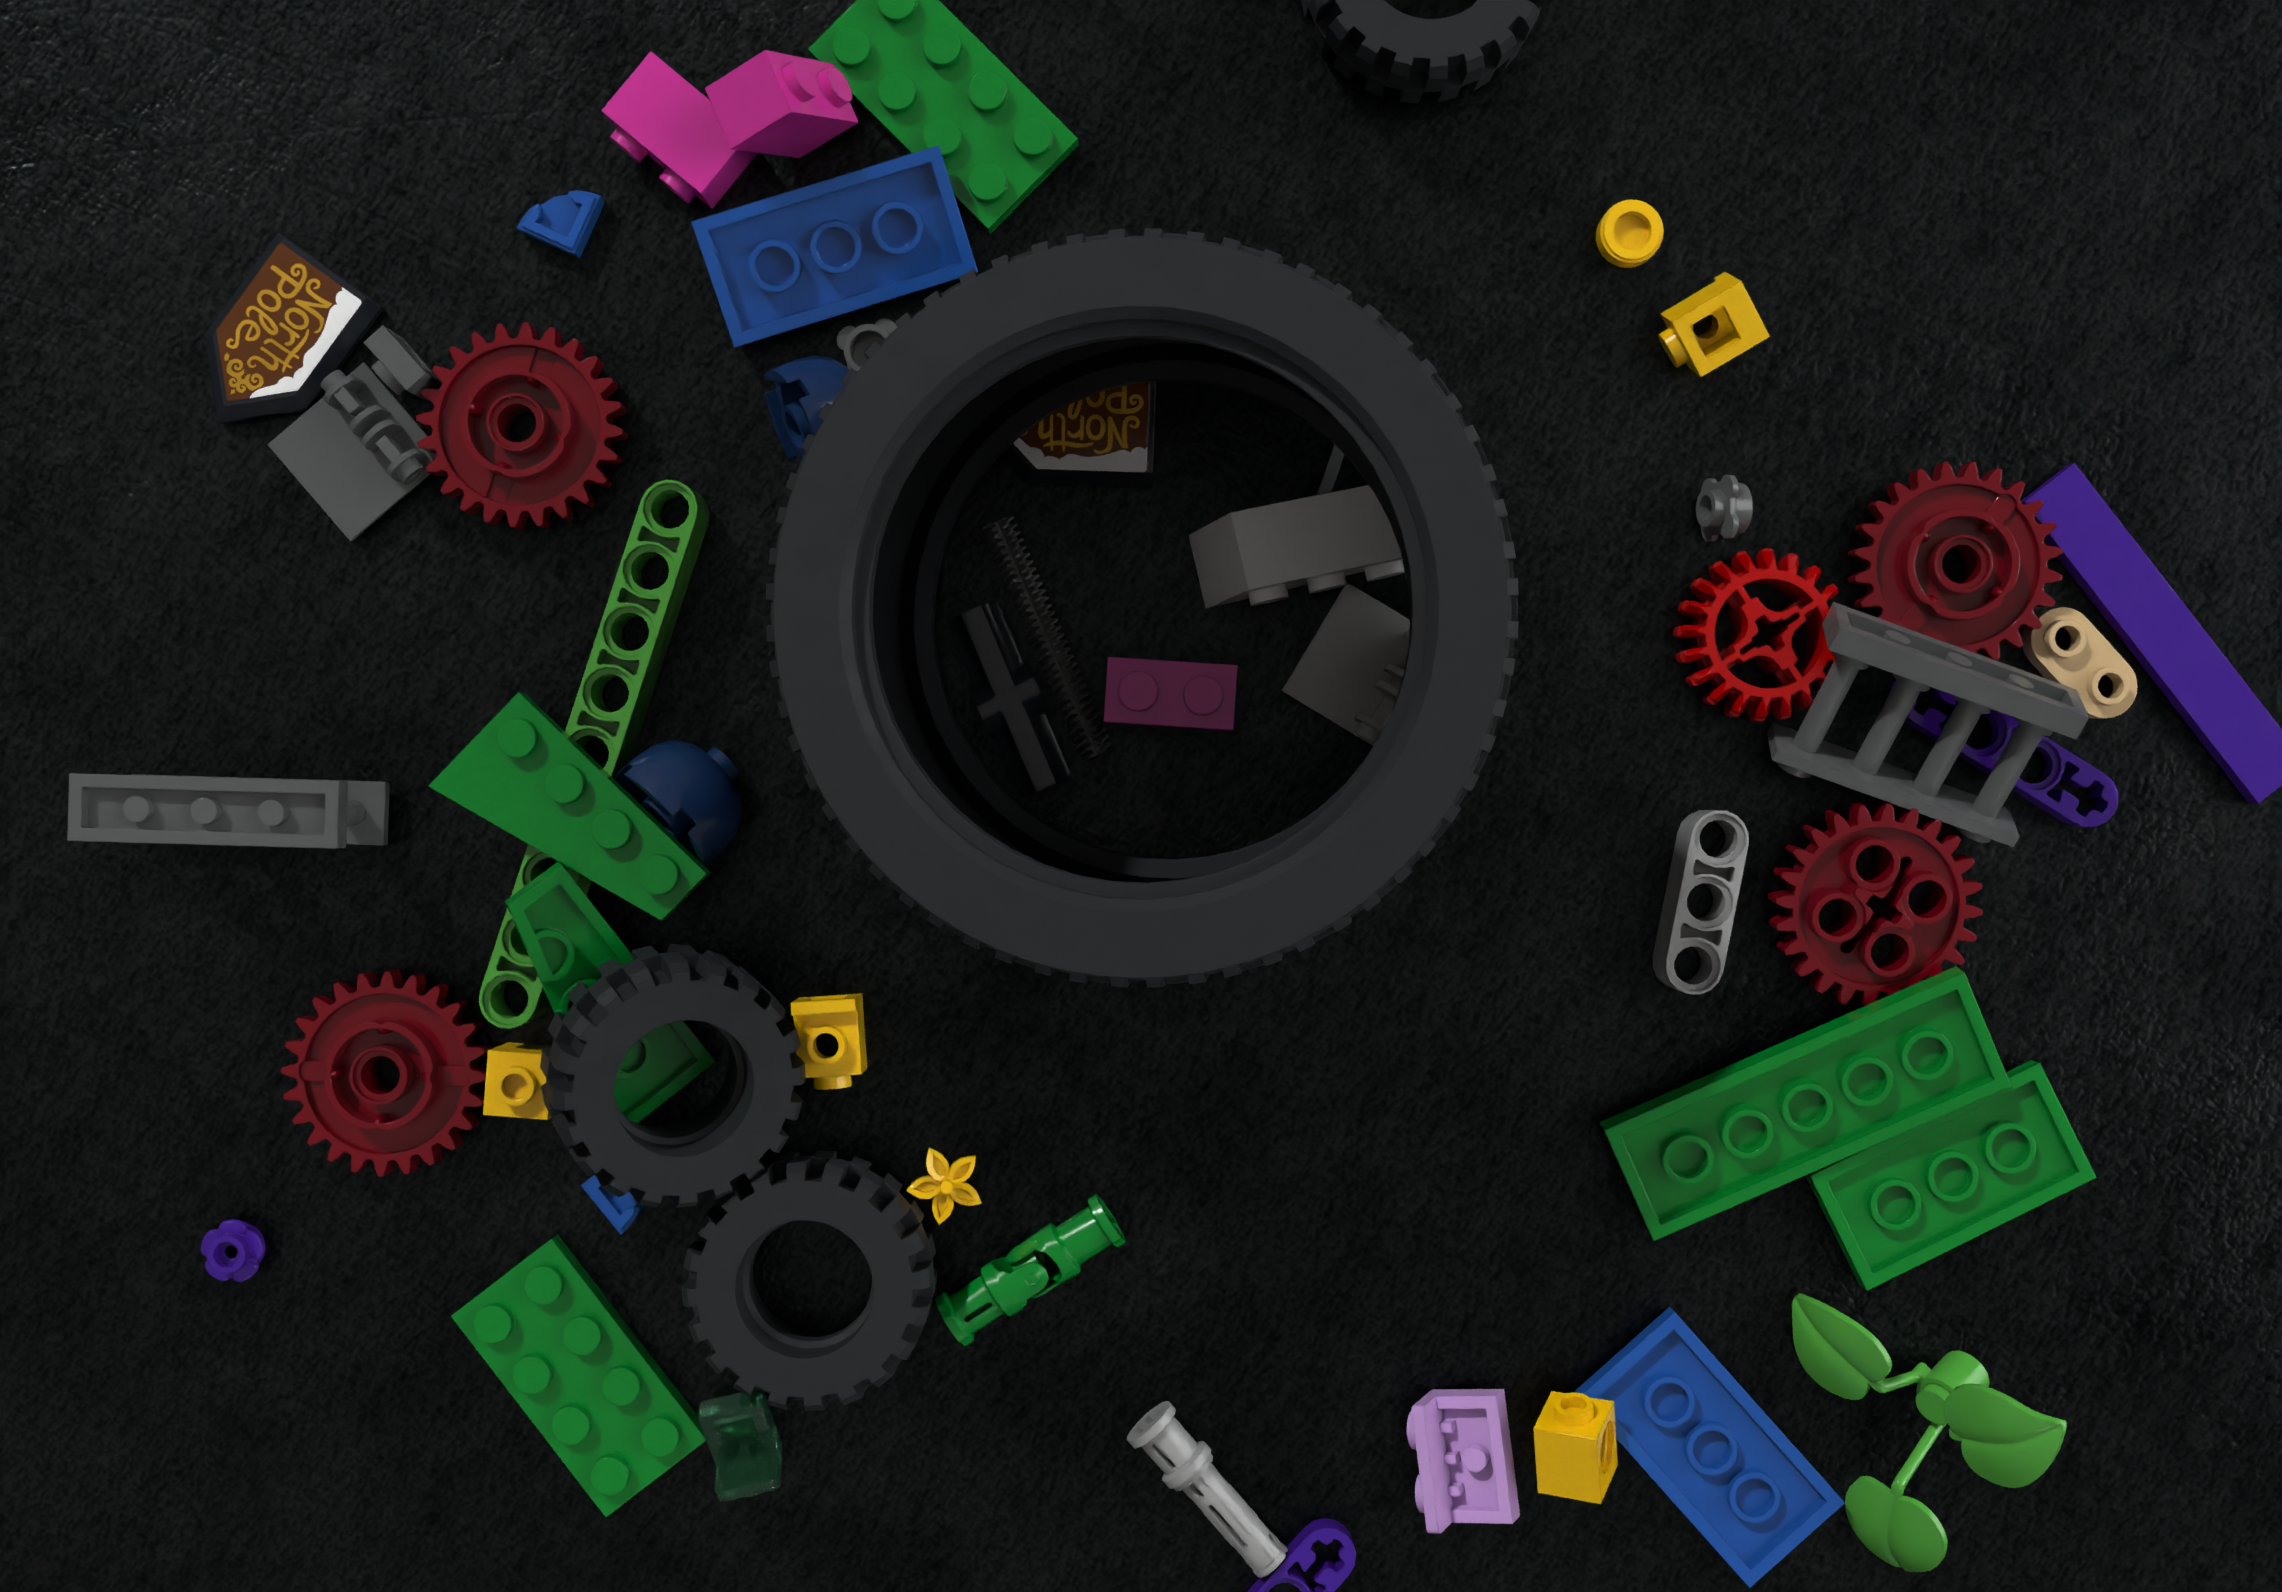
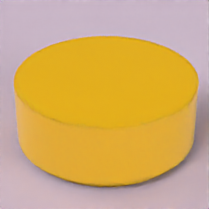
M1624 200L1618 202L1605 213L1596 230L1598 249L1602 256L1615 266L1623 268L1637 267L1648 261L1659 249L1664 234L1663 223L1657 211L1643 201Z

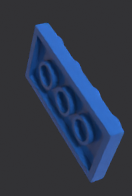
M939 145L691 222L734 347L958 279L973 269L978 272Z
M1670 1307L1575 1390L1576 1393H1582L1591 1398L1614 1401L1616 1439L1749 1588L1845 1504L1840 1496Z

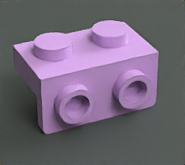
M1432 1389L1412 1406V1411L1407 1419V1438L1410 1447L1417 1451L1419 1475L1415 1483V1501L1418 1510L1425 1514L1427 1533L1441 1534L1451 1523L1513 1524L1520 1517L1504 1389Z

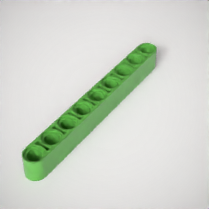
M663 480L656 482L646 490L641 499L565 730L583 749L591 739L596 737L602 739L609 751L608 761L603 769L614 779L615 774L632 759L708 527L709 510L707 503L700 494L679 481ZM685 497L689 505V515L686 521L679 527L666 528L661 518L665 503L671 498ZM659 556L664 557L669 566L668 578L659 588L648 590L643 584L642 569L650 559ZM640 616L648 624L649 636L641 648L630 651L623 643L622 631L629 620ZM621 677L628 686V700L620 710L612 712L604 704L602 698L603 689L612 678ZM528 844L511 896L541 875L547 863L553 858ZM565 865L569 875L587 896L592 880ZM507 908L480 989L479 1005L482 1014L488 1022L499 1028L511 1029L539 1019L547 1012L550 1003ZM511 980L522 984L527 990L528 1006L522 1014L512 1011L504 999L505 988Z

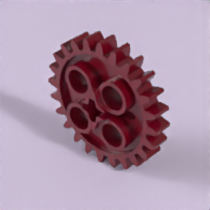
M1883 800L1876 801L1870 816L1866 806L1855 801L1850 802L1848 821H1845L1840 814L1828 810L1825 812L1828 830L1821 832L1806 824L1803 830L1810 844L1805 849L1787 844L1785 849L1796 863L1793 869L1785 867L1774 868L1773 873L1788 883L1786 890L1768 893L1769 900L1785 908L1784 913L1769 919V925L1780 931H1789V934L1782 938L1776 946L1785 955L1799 953L1793 960L1790 968L1801 977L1812 973L1809 982L1812 988L1822 994L1832 986V997L1845 1005L1855 992L1858 1003L1866 1006L1876 1001L1878 992L1884 998L1900 991L1901 988H1907L1921 982L1926 976L1932 977L1943 972L1940 965L1945 959L1952 963L1963 965L1965 960L1954 946L1957 940L1970 942L1977 939V936L1964 928L1963 924L1964 919L1983 915L1982 909L1966 902V896L1982 889V883L1961 876V874L1972 867L1975 861L1964 854L1951 855L1960 844L1961 839L1949 832L1937 836L1942 824L1940 820L1926 816L1918 822V809L1915 808L1909 810L1901 807L1894 816L1892 804ZM1875 845L1878 851V862L1875 868L1865 875H1858L1856 860L1859 853L1865 848ZM1903 857H1908V865L1900 869V860ZM1927 881L1930 887L1927 901L1919 908L1910 909L1908 899L1911 889L1917 883ZM1872 895H1875L1883 903L1881 910L1877 913H1874L1866 905ZM1839 899L1842 905V913L1839 919L1831 926L1821 927L1819 924L1821 908L1828 901ZM1891 934L1893 947L1890 954L1885 959L1873 961L1871 958V948L1874 942L1880 936ZM1850 939V948L1847 951H1841V944Z

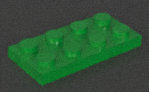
M856 0L808 48L814 60L835 65L848 81L852 91V98L908 154L939 145L956 201L989 234L1079 146L1078 138L939 0Z
M2030 1060L2006 1072L2011 1087L1805 1175L1859 1286L1868 1291L2097 1178L2039 1062Z
M558 1234L451 1316L605 1517L609 1516L704 1443L711 1434Z

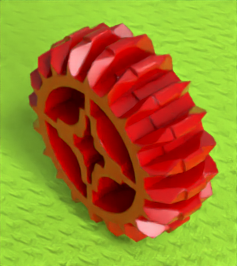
M1772 549L1758 551L1754 563L1746 551H1741L1732 555V570L1722 561L1709 566L1710 577L1713 583L1702 578L1696 579L1691 583L1690 588L1702 603L1686 600L1679 604L1678 611L1682 615L1693 619V624L1675 627L1673 636L1678 639H1691L1692 649L1677 653L1676 660L1678 663L1696 661L1699 669L1690 673L1686 678V682L1690 687L1700 685L1707 680L1711 683L1703 696V702L1707 705L1718 703L1727 694L1725 703L1726 716L1738 717L1747 705L1748 715L1752 722L1765 721L1769 707L1776 719H1787L1791 717L1792 702L1802 710L1810 708L1814 701L1810 687L1819 691L1827 676L1823 669L1830 670L1835 660L1832 651L1828 650L1822 623L1829 611L1826 601L1835 597L1838 593V588L1831 584L1817 590L1814 584L1820 577L1821 568L1815 565L1806 568L1797 575L1799 557L1796 554L1790 553L1785 555L1777 565ZM1759 584L1772 587L1784 593L1794 603L1774 612L1767 609L1758 597L1751 599L1743 585ZM1726 601L1730 607L1726 614L1732 624V635L1729 641L1717 650L1715 626L1720 609ZM1783 621L1773 628L1771 634L1766 637V645L1740 650L1752 642L1751 638L1758 633L1757 626ZM1805 622L1807 631L1806 650L1799 667L1796 668L1794 664L1799 659L1792 648V636L1795 630ZM1750 659L1757 662L1765 673L1773 672L1780 684L1773 688L1752 686L1738 679L1728 669Z

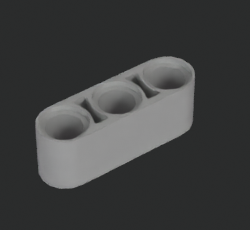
M1699 810L1691 813L1681 822L1676 836L1653 952V969L1657 978L1664 985L1686 994H1703L1712 990L1719 983L1724 971L1749 846V833L1745 823L1737 815L1728 811ZM1711 821L1717 822L1725 833L1723 848L1713 856L1707 855L1700 845L1702 828ZM1703 883L1712 893L1713 904L1705 916L1696 919L1688 910L1687 897L1695 886ZM1694 947L1700 956V968L1693 978L1681 980L1674 970V961L1683 949Z

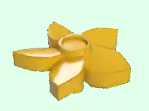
M929 1148L926 1167L930 1175L917 1178L906 1189L907 1192L919 1199H930L933 1197L932 1212L939 1225L950 1216L954 1207V1200L965 1206L982 1204L976 1189L964 1182L971 1176L974 1170L976 1156L961 1157L949 1167V1163L942 1153Z

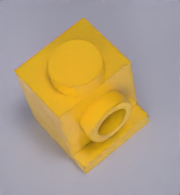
M1727 272L1714 278L1715 282L1661 313L1668 329L1658 334V337L1668 357L1675 367L1686 363L1688 368L1700 377L1770 337L1742 281ZM1711 315L1712 325L1705 334L1695 335L1693 324Z
M862 993L799 997L791 1002V1016H793L794 1026L801 1041V1046L796 1050V1054L805 1062V1078H813V1089L816 1090L840 1089L852 1086L851 1075H861L867 1069ZM829 1033L836 1037L839 1047L835 1055L826 1056L818 1051L816 1040L820 1034Z

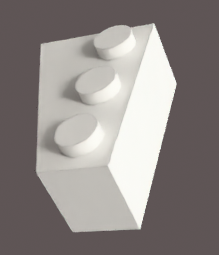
M1369 485L1230 512L1189 535L1206 609L1245 599L1250 600L1251 606L1266 604L1289 597L1287 589L1308 585L1310 594L1327 591L1347 585L1346 575L1365 571L1367 581L1379 580L1404 573L1401 551L1390 521Z

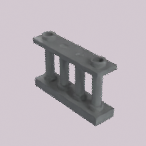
M1833 602L1822 626L1828 650L1832 651L1835 660L1798 731L1774 722L1771 723L1767 731L1771 759L1784 771L1794 776L1810 778L1814 775L1909 810L1913 808L1918 809V813L1955 826L1960 833L1974 841L1989 843L1992 839L2014 847L2020 836L2009 807L2004 806V803L2043 736H2051L2053 732H2057L2077 740L2089 719L2078 691ZM1869 665L1893 673L1897 680L1860 750L1857 753L1824 741L1823 739L1859 670L1868 669ZM1932 687L1954 695L1958 702L1918 774L1883 762L1921 691L1927 692ZM1993 709L2015 717L2019 724L1978 796L1943 784L1982 714H1989Z
M69 773L67 841L333 849L346 848V844L388 845L390 782Z

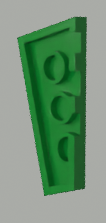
M518 692L429 784V787L661 921L666 920L711 874L699 860L526 693Z
M559 861L505 901L554 1014L556 1012L568 1013L573 1003L567 995L580 981L589 988L602 977L597 970L598 966L612 958L620 966L633 961L630 951ZM684 1020L659 1026L642 1036L623 1058L614 1084L616 1103L620 1111L630 1121L639 1123L716 1061Z

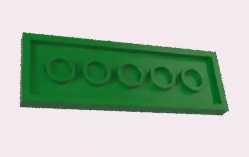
M1955 966L1603 1120L1600 1124L1653 1241L2011 1087V1084L1966 974Z

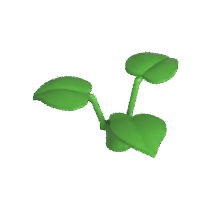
M1801 1293L1794 1298L1792 1302L1794 1346L1800 1363L1815 1382L1829 1392L1849 1400L1862 1399L1868 1393L1870 1387L1879 1393H1887L1917 1383V1408L1926 1419L1931 1421L1924 1435L1895 1477L1891 1489L1873 1477L1861 1476L1849 1487L1846 1493V1514L1853 1531L1860 1541L1880 1559L1895 1567H1902L1906 1572H1926L1937 1567L1946 1555L1948 1540L1945 1529L1939 1519L1922 1502L1908 1496H1903L1910 1478L1947 1424L1950 1426L1949 1436L1955 1441H1961L1962 1454L1968 1466L1979 1476L1994 1484L2009 1488L2024 1487L2037 1480L2055 1460L2066 1433L2067 1422L2036 1412L2010 1396L1990 1388L1987 1371L1970 1354L1962 1351H1950L1932 1369L1925 1363L1920 1362L1912 1371L1891 1378H1885L1891 1371L1892 1360L1885 1347L1870 1331L1850 1317L1817 1299Z

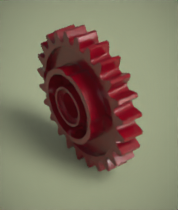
M523 322L519 335L516 338L503 324H497L495 341L489 343L477 332L471 333L474 350L466 354L452 346L450 352L455 361L454 368L449 370L444 367L434 366L432 369L441 380V387L439 389H422L421 395L434 404L432 412L416 415V421L432 429L430 436L417 442L418 447L427 452L437 453V457L426 467L427 472L434 476L448 475L440 490L442 494L453 498L464 493L460 509L473 515L484 506V522L493 526H497L506 513L510 527L517 531L523 530L530 515L538 527L549 529L550 514L554 510L569 522L574 520L572 502L579 500L593 507L595 502L589 490L591 485L598 484L608 488L612 485L609 478L604 474L603 467L606 464L620 465L624 461L611 450L613 442L628 439L627 432L612 425V421L627 412L626 407L620 402L607 401V398L619 387L617 382L611 377L596 379L605 364L597 356L581 361L585 346L575 338L561 348L562 336L555 328L549 327L539 340L536 329L528 322ZM522 413H534L536 418L534 433L525 441L513 442L510 436V426L513 420Z
M1949 462L1935 465L1932 480L1923 469L1909 473L1910 490L1899 482L1888 485L1886 489L1891 504L1882 501L1871 502L1867 507L1875 517L1876 523L1860 524L1854 529L1866 540L1865 547L1848 551L1850 558L1863 564L1861 572L1847 578L1848 583L1864 585L1866 588V593L1854 603L1855 608L1872 607L1875 610L1874 617L1974 653L1978 651L1980 655L1987 658L1999 660V642L2008 648H2020L2023 646L2022 638L2018 631L2019 627L2028 630L2040 629L2042 624L2034 614V608L2050 607L2056 603L2050 595L2043 591L2046 583L2060 581L2063 575L2047 567L2048 560L2063 553L2062 548L2047 546L2044 543V537L2057 527L2056 523L2046 522L2038 524L2035 521V515L2043 506V501L2037 500L2025 504L2021 503L2020 497L2025 483L2019 481L2003 489L2001 487L2002 470L1999 468L1988 471L1981 479L1978 477L1976 462L1963 464L1957 476H1955ZM1950 548L1960 552L1966 561L1965 575L1958 583L1949 580L1942 569L1943 557Z
M399 969L385 971L381 983H379L378 978L371 971L358 974L357 988L348 980L333 984L336 1000L327 995L315 997L312 1002L319 1016L306 1015L298 1017L295 1021L306 1034L305 1038L290 1040L285 1044L287 1049L298 1055V1062L281 1068V1073L296 1078L298 1084L297 1087L286 1092L283 1097L285 1100L301 1101L303 1104V1109L292 1119L293 1123L303 1124L311 1122L314 1124V1131L311 1133L307 1143L311 1146L328 1140L331 1143L328 1161L333 1162L349 1153L351 1155V1172L357 1173L365 1169L373 1161L377 1176L383 1177L393 1171L397 1162L405 1175L419 1168L420 1157L431 1166L443 1159L441 1145L453 1151L464 1144L457 1128L471 1130L480 1124V1121L471 1112L470 1108L484 1105L485 1093L478 1089L477 1084L486 1080V1068L479 1066L478 1060L480 1057L488 1054V1050L492 1049V1046L475 1044L473 1041V1036L484 1024L482 1021L464 1023L461 1017L469 1004L467 1000L447 1005L445 999L448 994L449 985L445 983L440 984L427 992L425 990V974L423 973L411 975L405 984H403ZM382 1056L392 1059L398 1066L400 1078L395 1088L385 1085L378 1076L377 1068Z

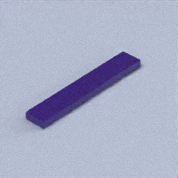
M2075 463L2065 466L2021 500L2023 504L2037 500L2043 501V506L2035 515V521L2038 524L2055 522L2057 526L2050 534L2044 537V541L2048 546L2063 549V553L2057 556V558L2248 803H2260L2281 787L2282 729Z

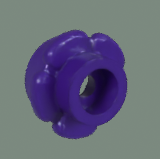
M236 1219L223 1221L217 1230L212 1229L208 1231L201 1244V1253L207 1259L205 1268L212 1277L219 1281H227L229 1278H232L236 1282H242L251 1278L258 1271L259 1264L263 1260L266 1250L265 1240L261 1232L253 1225ZM229 1246H234L237 1249L236 1257L228 1255L227 1249Z

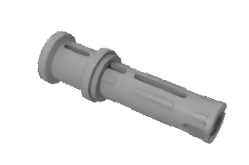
M1164 1401L1155 1406L1131 1429L1127 1436V1441L1134 1449L1140 1447L1144 1449L1164 1472L1162 1481L1170 1489L1174 1488L1176 1491L1183 1490L1194 1501L1229 1544L1244 1558L1258 1578L1270 1574L1285 1559V1553L1288 1552V1548L1264 1525L1257 1514L1221 1476L1211 1463L1213 1456L1210 1447L1204 1441L1196 1442L1174 1417L1175 1407L1169 1401Z

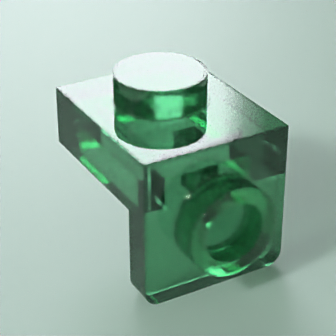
M754 1389L750 1397L740 1392L701 1401L698 1420L716 1465L714 1490L718 1500L724 1502L742 1497H753L778 1489L781 1485L783 1445L770 1408L767 1405L764 1392L760 1389Z

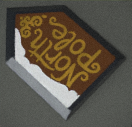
M278 233L204 334L218 423L223 425L247 421L248 418L280 413L286 415L305 412L310 409L324 392V389L320 386L323 379L330 373L341 369L384 308L285 236Z
M1156 382L1130 384L1102 391L1076 401L1040 421L1021 435L1000 456L1026 484L1152 488Z

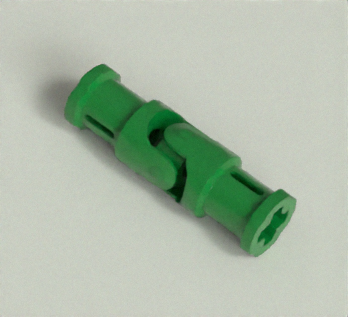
M1095 1194L1088 1199V1207L1058 1226L1052 1223L1048 1224L1014 1247L1006 1257L992 1260L981 1267V1276L951 1295L942 1292L936 1296L937 1308L954 1337L964 1346H967L974 1341L975 1332L1003 1314L1010 1317L1023 1310L1027 1304V1299L1040 1297L1081 1272L1082 1263L1112 1244L1117 1248L1121 1247L1126 1243V1238L1109 1208ZM1042 1252L1049 1255L1057 1264L1056 1270L1051 1274L1045 1264V1257Z

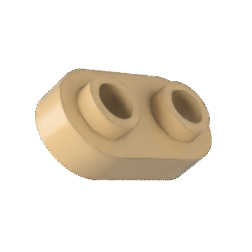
M2060 607L2036 614L2042 627L2035 630L2024 629L2022 642L2027 659L2042 676L2048 680L2076 689L2091 719L2112 718L2128 710L2137 694L2136 675L2131 666L2081 612L2072 608ZM2060 628L2067 630L2071 637L2070 646L2065 651L2060 649L2055 641V635ZM2103 675L2108 676L2113 682V691L2108 698L2101 695L2098 689V682Z

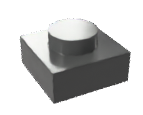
M382 325L364 341V344L379 359L371 366L372 369L396 394L400 395L403 391L407 390L426 401L427 399L421 395L422 389H439L441 387V380L403 337Z

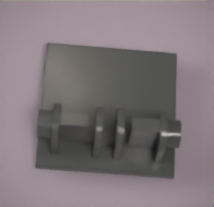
M364 362L348 376L341 370H336L326 376L320 384L326 392L324 397L268 444L350 541H354L430 475L426 467L437 457V453L427 452L418 447L417 442L428 435Z

